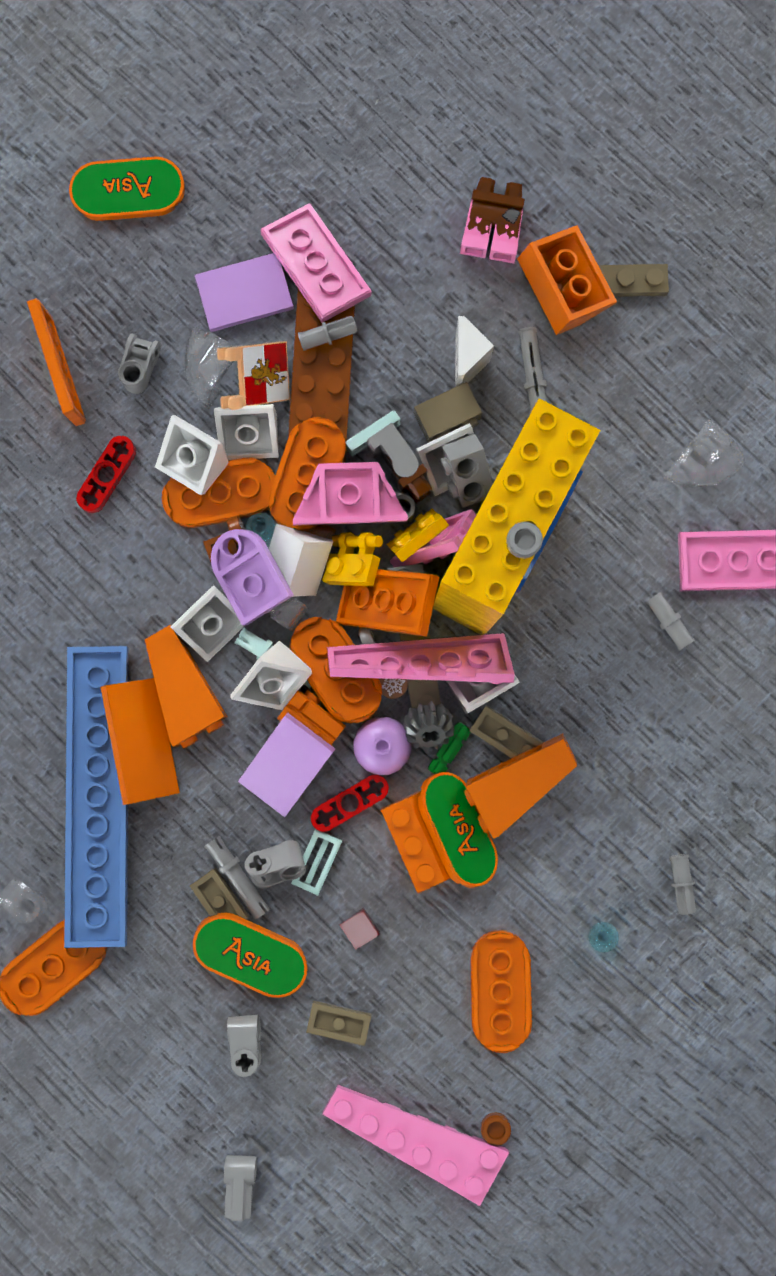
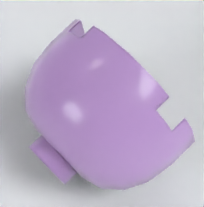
M375 717L366 721L357 730L353 741L354 755L358 763L366 771L376 775H390L399 771L408 762L412 751L411 742L407 741L404 726L399 721L389 717Z

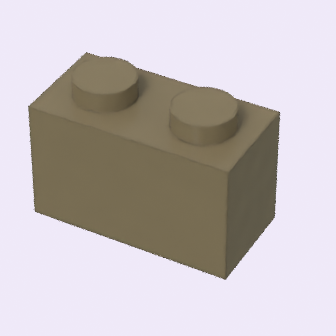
M465 382L415 406L414 416L429 443L469 423L472 428L476 427L479 424L478 420L481 419L482 411L468 383Z

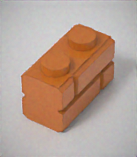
M308 689L304 694L298 690L277 717L281 721L287 713L291 714L331 746L346 728L342 721L336 719L329 711L327 712L318 705L321 701L320 698Z

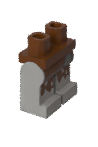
M390 423L367 439V450L374 459L379 455L383 457L391 469L392 478L398 484L397 489L400 493L405 494L408 492L416 504L431 494L432 487L426 480L427 468L423 463L418 466L415 454L393 423Z

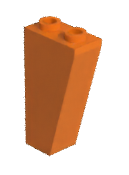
M168 625L146 638L145 644L169 741L172 747L181 745L185 749L197 742V735L207 730L210 734L224 725L222 720L228 716L182 638L170 627L172 625Z
M562 733L467 779V789L464 790V794L471 807L476 805L480 816L477 818L485 833L489 831L492 838L495 839L576 768L577 760Z

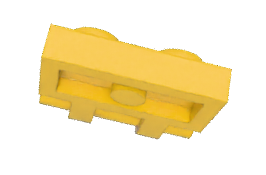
M433 508L424 515L422 513L414 518L416 521L404 531L400 529L394 534L395 538L386 544L401 562H404L449 526L446 520L435 512Z
M343 532L340 535H334L332 537V545L340 547L339 553L329 554L322 581L329 585L373 587L380 563V558L374 555L373 552L375 547L382 546V537L370 532H363L360 535ZM355 547H359L358 554H353Z

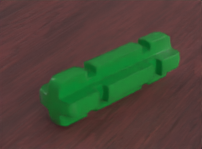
M460 722L455 724L454 735L449 737L448 744H442L436 754L438 756L437 759H433L429 764L428 770L433 774L446 772L448 769L446 767L447 763H452L463 746L462 740L466 741L471 733L467 726Z

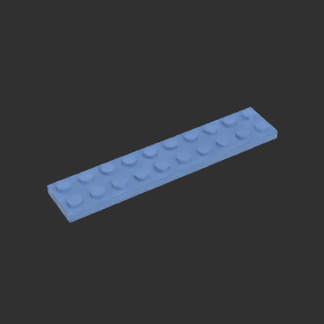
M127 646L67 647L64 948L127 946L128 805H123L100 688L105 685L128 682Z

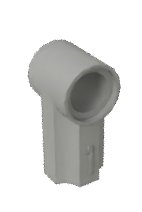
M226 1155L224 1166V1184H226L225 1218H229L231 1221H243L251 1218L253 1185H255L257 1172V1156Z

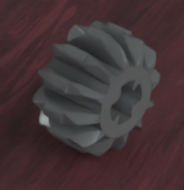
M432 700L428 705H422L419 702L417 709L409 708L408 715L404 716L403 724L404 730H406L407 741L411 742L414 748L423 746L425 751L430 747L438 749L440 743L448 744L449 737L454 735L452 714H450V710H446L443 703L435 706Z

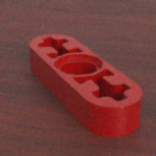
M116 436L110 440L78 491L77 503L84 511L97 513L103 509L134 460L136 447L128 437ZM126 443V448L129 452L127 455L121 454L118 457L117 462L121 464L120 468H118L113 462L108 461V458L111 457L115 460L118 455L115 448L118 445L124 446ZM104 467H111L114 470V478L109 482H102L99 479V472ZM95 481L106 490L103 493L98 489L95 494V498L98 500L97 503H90L86 506L88 501L84 498L87 494L93 495L97 488L92 485Z
M370 775L317 806L311 814L313 827L321 832L330 831L381 801L388 794L389 785L387 780L381 775ZM374 779L376 783L382 782L384 785L380 789L382 794L379 796L375 793L369 794L366 798L370 802L364 804L361 794L355 789L361 786L364 792L370 788L369 782ZM347 794L355 795L359 801V805L354 811H346L341 805L342 798ZM336 801L337 809L344 817L338 819L336 814L329 819L330 825L318 824L316 820L320 816L318 811L330 812L334 809L330 803Z

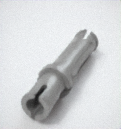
M525 327L519 330L526 377L524 390L528 392L530 411H532L538 398L547 402L545 393L547 381L543 379L537 328ZM529 347H531L534 367L531 364ZM533 376H534L535 379H536V387H537L538 397L536 396V392H535V383H534V378H533Z
M219 835L206 844L204 848L207 849L218 865V872L220 875H225L252 914L253 919L256 920L264 915L265 912H268L270 907L265 903L239 865V858L232 855L221 839V836Z

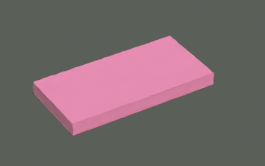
M310 203L261 229L262 237L321 322L329 320L371 296V289Z
M776 530L678 533L680 591L776 589Z

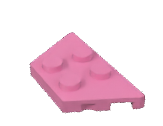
M378 462L318 464L303 500L293 518V526L407 522L408 515L399 503L396 493L388 483L385 473Z
M471 509L445 518L449 524L446 529L404 562H401L394 556L390 563L393 567L415 565L421 562L427 564L437 557L444 559L451 553L457 552L476 517L475 512Z

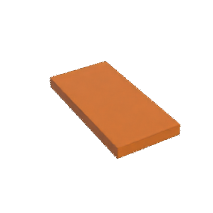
M37 298L27 301L62 413L75 426L85 424L86 419L53 317Z
M378 569L373 587L343 586L336 622L344 626L427 637L439 576Z
M154 678L100 687L123 805L180 793L171 745Z

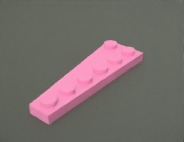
M504 633L327 647L330 677L490 682L492 684L514 683V670Z
M337 1085L323 1110L324 1116L479 1206L509 1154L508 1149L505 1147L490 1145L481 1138L463 1134L452 1127L442 1126L429 1121L428 1118L410 1114L396 1106L381 1103L375 1098Z

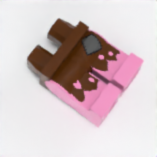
M481 177L477 189H473L460 254L486 258L492 228L494 229L489 259L514 264L525 198H522V184L509 182L506 185L505 195L493 193L495 180Z

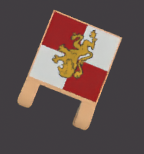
M287 341L217 349L218 360L237 361L239 395L221 396V408L237 410L243 408V406L290 400Z

